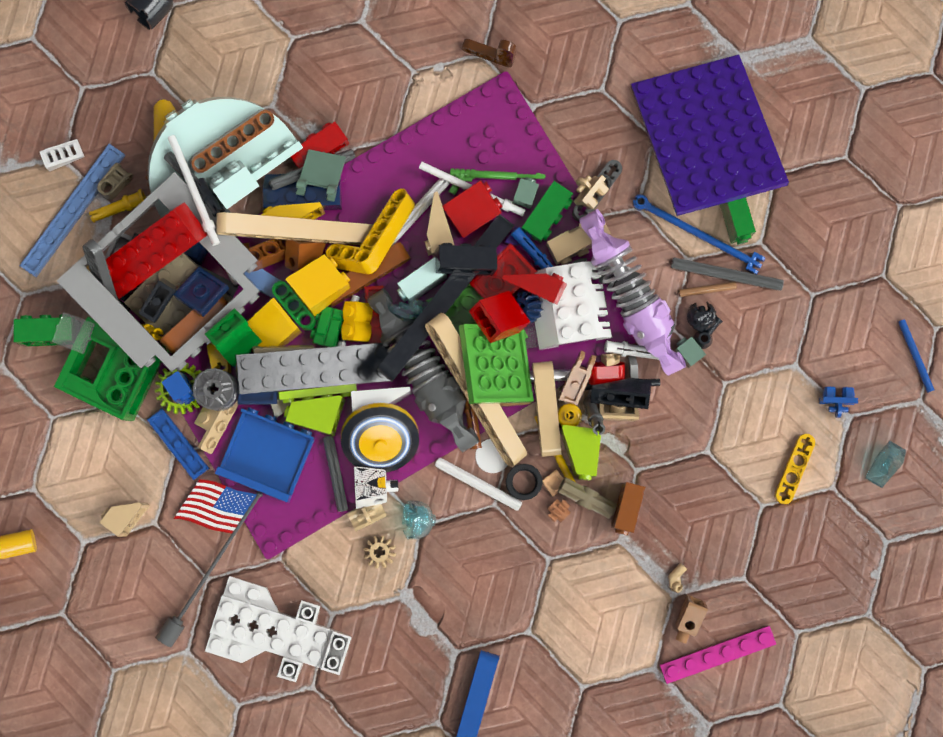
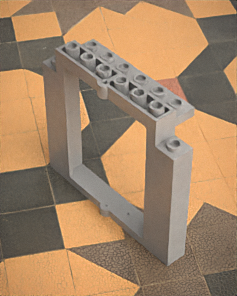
M174 172L98 242L103 252L159 200L170 211L185 202L202 225V219L189 188L177 173ZM204 204L210 220H213L216 227V217L212 215L208 206ZM217 234L220 243L215 246L212 245L209 236H206L199 242L241 285L243 290L177 352L170 356L86 268L88 263L85 255L57 280L140 368L151 366L156 361L154 357L157 356L171 372L175 370L180 371L187 365L185 362L190 356L194 358L202 351L199 348L204 343L208 345L210 343L205 333L235 308L242 314L245 311L243 307L248 302L252 304L260 297L258 295L260 290L244 274L246 271L250 274L257 267L255 263L258 260L236 236Z

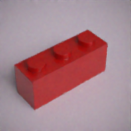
M335 121L325 124L318 133L310 134L306 141L301 144L303 148L290 157L298 169L304 166L309 149L335 154L349 145L347 137Z

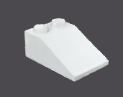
M411 388L351 391L352 412L373 403H389L394 405L411 395Z

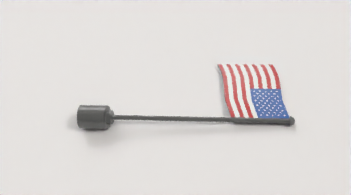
M199 480L174 519L191 521L208 529L231 533V535L179 616L167 618L155 637L158 641L168 647L174 645L185 628L183 625L184 621L181 618L258 499L263 497L262 492L258 491L256 494L237 491L209 480Z

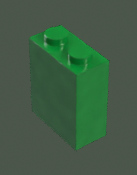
M746 197L720 204L731 244L736 242L737 245L747 243L748 240L752 239L756 230Z

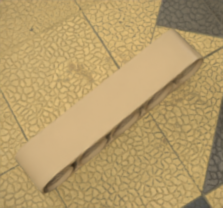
M552 361L532 363L541 456L561 455Z

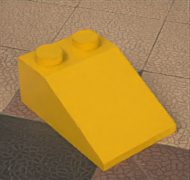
M317 202L270 206L263 210L261 215L315 220L324 215L325 211L321 203Z

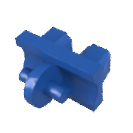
M824 387L822 397L819 398V404H835V406L828 407V412H835L836 418H841L842 413H848L849 411L848 407H842V405L858 404V398H855L853 387H843L842 397H835L836 387Z

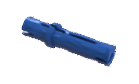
M520 227L511 234L523 250L533 259L535 266L538 265L540 269L554 267L546 258L547 255L543 254Z

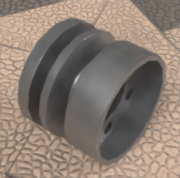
M216 368L207 369L201 372L195 379L193 395L196 401L204 408L215 411L227 410L238 400L237 380L226 371ZM215 386L219 388L218 391H211V388Z

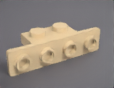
M238 400L231 408L224 411H215L204 407L201 409L194 424L207 431L198 446L199 449L210 454L213 453L236 411Z

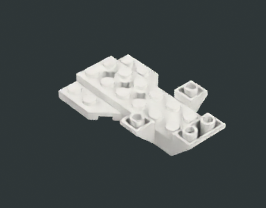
M229 576L210 630L211 634L205 652L243 663L264 651L283 656L277 677L296 682L304 663L340 675L352 637L316 624L320 610L318 605L301 600L297 616L293 617L279 612L267 587ZM238 615L240 622L234 625L231 617ZM254 620L257 621L256 624L259 625V628L251 630L249 624ZM274 626L277 634L270 636L268 629Z

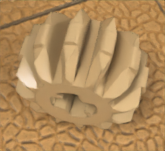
M374 536L375 544L368 540L367 544L371 548L365 547L363 549L370 552V554L364 556V559L371 557L372 559L368 564L372 565L376 561L375 568L377 569L380 562L383 568L387 567L385 560L392 564L393 560L389 556H396V553L390 552L396 546L388 547L392 540L388 539L384 543L385 536H381L380 542ZM381 546L383 547L382 550H385V555H381L379 558L377 557L378 554H375V549H379Z

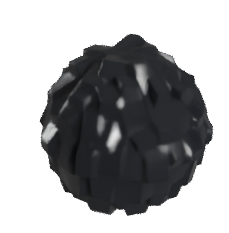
M708 301L706 302L707 310L705 306L697 308V303L691 304L686 318L689 325L696 331H706L716 323L717 312Z

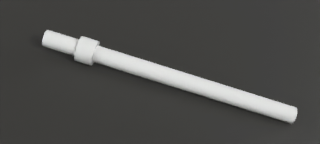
M171 135L168 137L169 143L202 219L204 232H207L213 246L218 245L220 241L215 232V224L213 220H210L176 136Z
M421 162L419 169L464 190L472 185L424 162ZM497 197L503 205L501 209L523 216L525 209L512 204V201L506 198L504 200Z

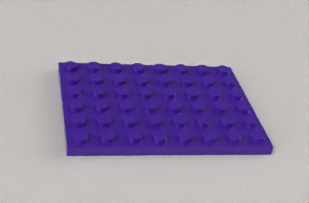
M739 54L631 84L634 98L676 216L788 186L787 175Z

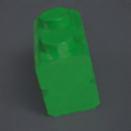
M326 307L316 315L315 319L318 323L317 327L312 329L310 339H313L312 343L314 345L326 348L337 347L344 322L343 311Z

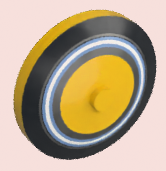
M373 403L357 409L346 419L341 430L343 453L356 467L386 470V473L406 465L414 457L419 446V431L413 417L401 407L389 403Z

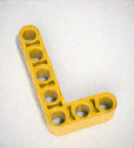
M398 189L391 195L360 248L343 244H332L327 248L326 256L333 258L338 265L336 268L363 274H372L378 269L415 207V203L405 189Z

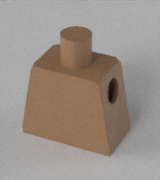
M688 594L686 595L676 621V627L679 630L676 640L687 643L690 635L696 637L708 611L705 601Z

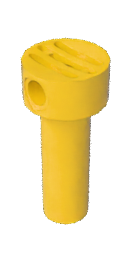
M32 529L0 536V560L37 551L36 539Z

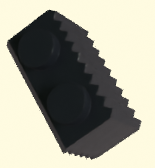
M164 278L159 279L139 310V314L155 323L178 287Z

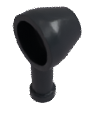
M716 317V323L713 327L706 331L695 333L693 339L701 349H706L712 344V333L723 322L720 318ZM702 335L707 337L706 342L701 341Z

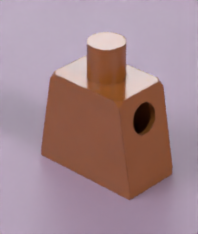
M286 240V268L297 272L322 256L326 243Z

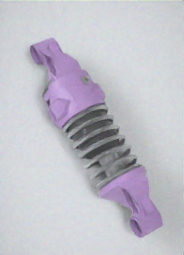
M598 209L579 219L580 224L592 240L593 257L591 263L594 268H600L598 270L599 275L607 274L602 282L610 283L607 291H614L612 299H617L616 307L622 308L623 325L628 334L633 335L638 346H644L648 352L659 358L666 375L669 376L685 368L686 363L682 355L670 348V338L675 323L669 314L671 311L665 300H661L659 295L653 294L655 289L649 287L651 281L643 279L646 273L640 274L635 272L642 265H636L630 270L626 266L635 261L637 257L634 256L625 262L622 259L623 256L632 252L628 240L614 238L604 232L605 219Z

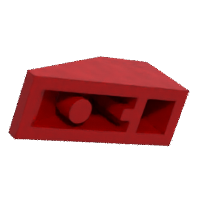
M545 273L503 275L502 277L503 280L558 305L567 286V283L562 281L564 277L555 273L552 276Z

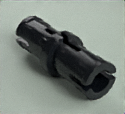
M205 178L198 179L201 185L195 181L204 204H207L212 215L216 217L217 210L223 213L225 211L217 200V195L208 186Z

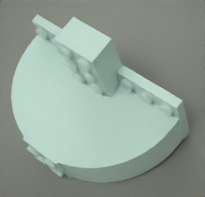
M212 97L199 101L189 99L181 105V110L178 112L173 110L165 116V124L154 140L148 160L150 192L155 191L174 172L177 173L164 159L168 152H173L168 137L171 135L176 136L189 170L198 179L205 178L210 189L214 191L226 209L259 187L256 182L259 178L303 147L287 126L274 115V123L271 127L207 171L198 173L190 164L191 157L258 110L265 108L248 100L235 97ZM263 113L260 116L262 124L267 123L270 119L267 113ZM247 124L244 127V134L249 135L253 132L251 124ZM234 135L229 136L227 139L228 145H235L237 137ZM213 147L211 149L212 156L217 157L221 154L220 147ZM203 158L196 159L194 162L195 167L202 168L205 165V160ZM177 173V175L186 183V181ZM160 200L155 204L161 218L170 212Z

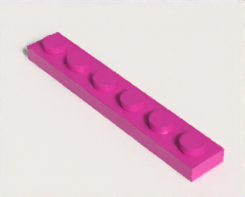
M768 625L665 662L659 666L666 684L774 646L776 641Z

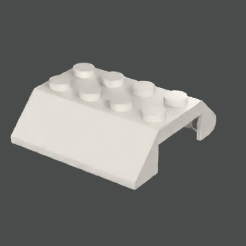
M578 262L538 270L535 273H546L551 276L555 273L564 277L562 281L567 283L558 305L540 297V301L543 302L541 304L543 311L540 312L541 317L535 322L539 350L592 339L597 341L612 338L611 329H603L610 327V323L598 321V317H604L608 315L607 310H600L607 308L604 291H598L603 289V284H592L591 279H598L601 275L596 272L600 268H594L591 262Z

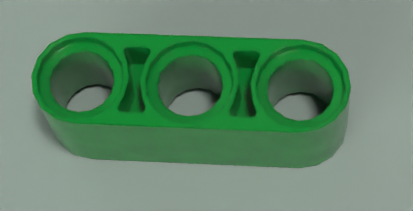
M276 282L272 287L273 295L303 330L313 329L316 319L286 282ZM280 287H286L287 291L284 295L280 296L277 294V290ZM297 301L299 307L296 310H290V303ZM305 316L311 317V322L308 325H302L301 323L302 318Z

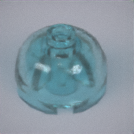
M408 500L409 504L404 505L402 524H406L407 530H403L408 540L421 539L431 532L432 526H435L436 516L432 514L431 508L422 501Z

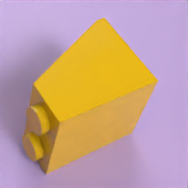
M325 254L286 278L290 288L314 317L350 289L348 283L350 279L344 272L340 273L336 269L337 263L332 257L328 259Z
M272 298L247 321L249 323L248 326L262 340L258 345L260 347H284L302 333L275 298Z

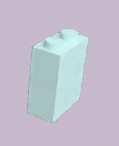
M434 257L397 283L399 287L397 290L398 294L404 302L408 301L409 304H412L448 279L447 274L436 273Z

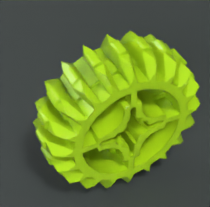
M187 363L179 372L190 374L193 377V380L190 381L193 385L195 379L202 371L197 370L195 372L196 366L192 365L189 368ZM164 368L165 376L159 374L158 377L164 381L177 372V370L171 372ZM162 381L155 382V385L160 386V388L155 389V392L161 393L156 398L157 400H163L160 404L162 407L168 404L167 411L170 412L173 409V412L178 414L180 410L182 414H186V408L189 412H193L192 405L196 408L200 407L196 399L187 405L172 402L169 398L170 394L162 384Z

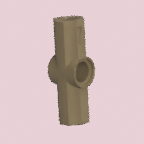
M566 477L559 486L558 492L571 498L576 501L575 503L586 509H592L609 519L616 509L617 504Z

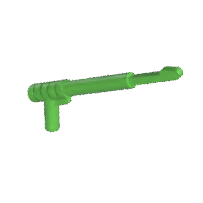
M450 169V175L465 182H472V179L475 178L516 180V178L545 179L546 177L541 173L531 175L517 174V172ZM452 185L449 192L456 195L460 187Z

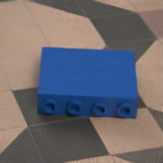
M250 407L247 410L241 409V417L220 467H217L215 474L289 503L316 438L311 436L312 432L305 429L297 431L294 429L295 425L285 421L283 425L277 423V418L266 414L265 417L258 415L259 411Z

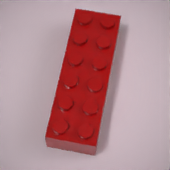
M185 202L105 259L118 299L208 236Z

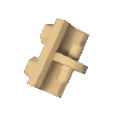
M587 175L585 179L579 177L576 180L579 186L576 191L580 194L574 200V203L577 206L583 205L589 210L594 209L598 204V201L593 197L595 192L599 196H603L609 190L604 183L606 178L603 175L599 177L593 176L592 178Z
M382 504L359 508L347 514L355 532L387 517Z

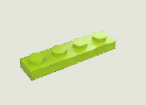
M356 384L284 391L278 392V400H282L283 404L294 402V399L302 398L303 401L314 399L315 396H321V398L331 397L334 394L349 397L351 396V391H357Z

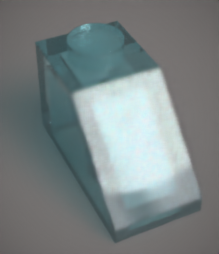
M889 440L879 452L866 475V479L883 488L903 464L906 450Z

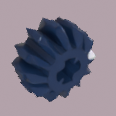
M528 291L518 292V295L514 297L530 320V323L536 322L541 317L540 312L543 311L541 304L543 302L540 301L539 296Z

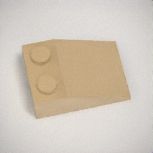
M438 191L434 192L427 231L428 240L425 241L428 256L432 255L433 258L435 257V250L442 243H452L454 245Z

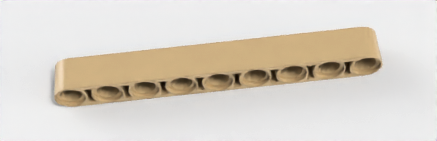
M226 212L216 214V234L362 245L373 227L372 224Z
M440 313L426 323L425 328L469 402L461 339L448 316ZM499 403L470 404L501 458L509 467H514L527 456L525 447Z

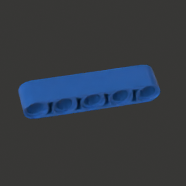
M480 651L456 737H477L500 655Z

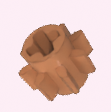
M556 499L547 508L550 511L548 517L553 522L558 520L561 523L571 513L568 510L570 505L564 499L561 502Z

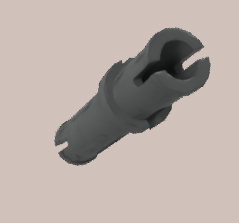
M586 397L583 404L588 414V423L592 427L594 434L598 435L599 432V435L605 432L603 416L599 413L596 403H590L589 397Z

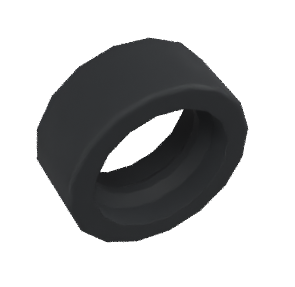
M518 464L507 474V490L516 499L530 500L537 496L542 488V475L532 465ZM529 471L533 474L536 483L532 491L523 494L515 490L513 477L516 473Z

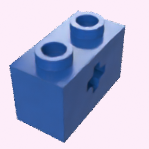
M177 371L162 381L174 402L187 405L195 400L193 385L185 374Z

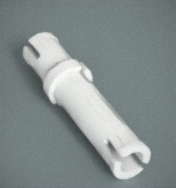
M606 340L604 345L605 353L621 354L622 357L629 355L659 360V358L651 353H645L648 351L644 346L628 344L625 341L619 343Z

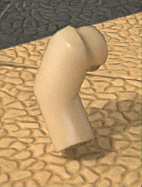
M681 563L668 576L669 587L676 593L683 590L680 577L687 570Z

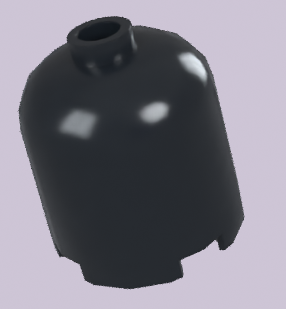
M127 0L125 2L130 13L134 11L139 17L137 21L148 30L153 29L170 12L174 4L173 0Z

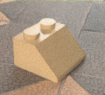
M133 503L107 508L102 513V520L99 523L116 536L126 537L150 505L148 503Z

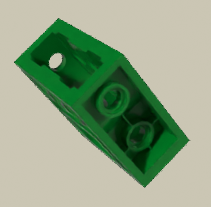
M87 316L54 387L121 420L134 421L162 361L155 356L156 361L151 366L140 368L92 317ZM99 343L110 350L94 381L83 376L82 373L96 344Z

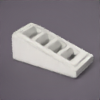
M77 139L40 151L44 165L49 171L85 157ZM74 146L76 155H73L70 147ZM63 150H67L69 157L65 156ZM58 152L61 156L60 160H58L56 153ZM52 155L54 162L50 161L49 156Z

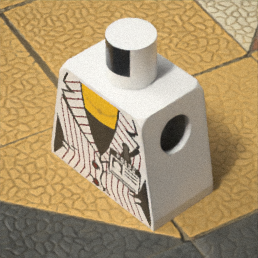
M354 467L356 509L386 503L387 492H398V480H386V470Z

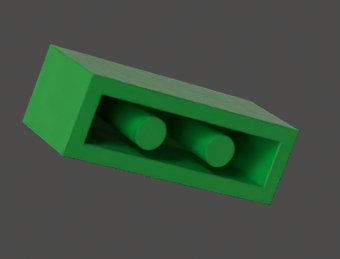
M553 181L523 225L522 230L532 236L531 238L538 243H541L543 239L546 241L552 233L550 229L553 224L557 225L563 217L561 215L563 209L568 210L573 200L571 198L573 193Z

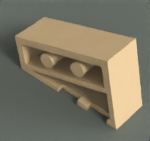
M605 223L604 232L610 235V231ZM579 224L578 227L547 242L546 246L556 265L560 263L566 265L572 261V257L576 255L582 257L588 254L589 249L592 248V240L583 230L581 224Z

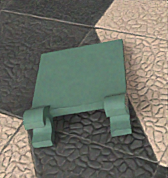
M309 149L300 178L296 184V188H298L296 194L304 196L307 185L327 188V200L334 202L346 157Z

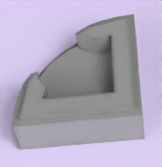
M629 356L630 378H638L637 359L635 356Z

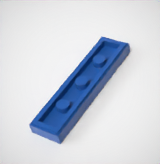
M163 408L147 419L193 480H196L210 469Z

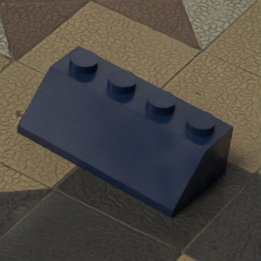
M266 174L264 177V210L270 206L317 202L321 203L324 210H342L341 177L334 202L327 200V188L307 185L305 195H297V182L276 190L270 188V179L283 174Z

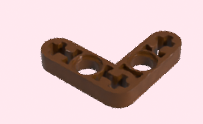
M464 39L461 47L468 54L505 67H512L516 56V45L507 40H500L496 49L471 39Z

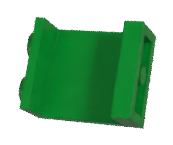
M235 308L205 333V336L232 367L236 365L235 355L249 354L253 350L252 347L258 346L262 342L248 326L249 323Z

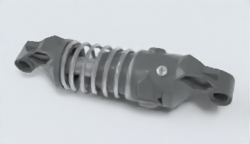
M383 288L367 298V301L371 308L379 314L382 330L380 341L385 347L393 345L387 350V352H390L416 318L398 315L392 311L391 303H393V300ZM425 340L421 345H426L421 349L418 348L404 366L406 371L402 373V376H407L409 379L407 384L413 385L412 392L416 397L415 403L420 411H424L432 423L442 424L451 430L457 447L462 452H465L480 442L474 430L463 425L462 414L467 400L454 376L448 370L444 371V364H439L440 357L433 356L435 349H427L431 342Z

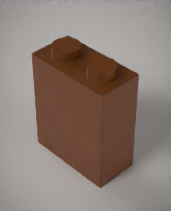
M629 482L622 484L611 528L615 529V533L627 536L629 533H634L646 487Z

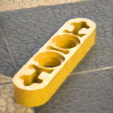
M810 434L800 435L795 442L775 491L774 497L779 504H789L794 498L815 446V439ZM808 438L810 446L804 448V451H807V455L797 451V449L803 448L804 443L801 440ZM796 455L803 457L804 461L800 466H797L793 461ZM789 472L796 475V481L792 484L786 480V475ZM784 483L786 486L793 487V489L787 490L786 495L789 497L782 501L779 493L785 491L786 487H782Z

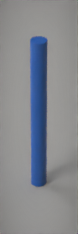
M901 320L898 324L927 393L934 391L935 389L906 320Z

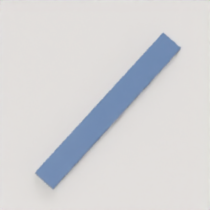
M111 144L107 145L19 265L35 277L39 275L99 193L97 188L99 181L102 180L115 163H121L126 156L124 153Z

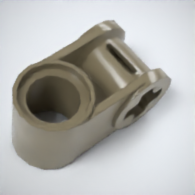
M115 163L102 180L99 181L98 191L105 199L112 200L130 183L133 174L126 172L120 163ZM112 186L110 192L104 193L105 187Z

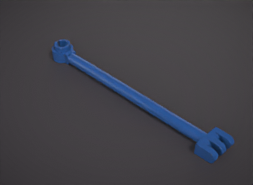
M637 195L634 198L635 200H633V207L636 210L649 211L747 263L745 270L750 273L758 274L759 271L752 267L761 268L762 266L756 259L762 262L766 259L756 252L751 257L652 205L648 202L645 195ZM638 199H643L644 204L640 205Z

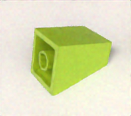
M338 395L291 402V405L286 407L284 417H286V421L290 424L335 436L345 399Z
M562 425L560 432L573 473L579 476L578 479L590 481L592 477L597 476L601 435H599V432L598 435L594 434L592 428Z

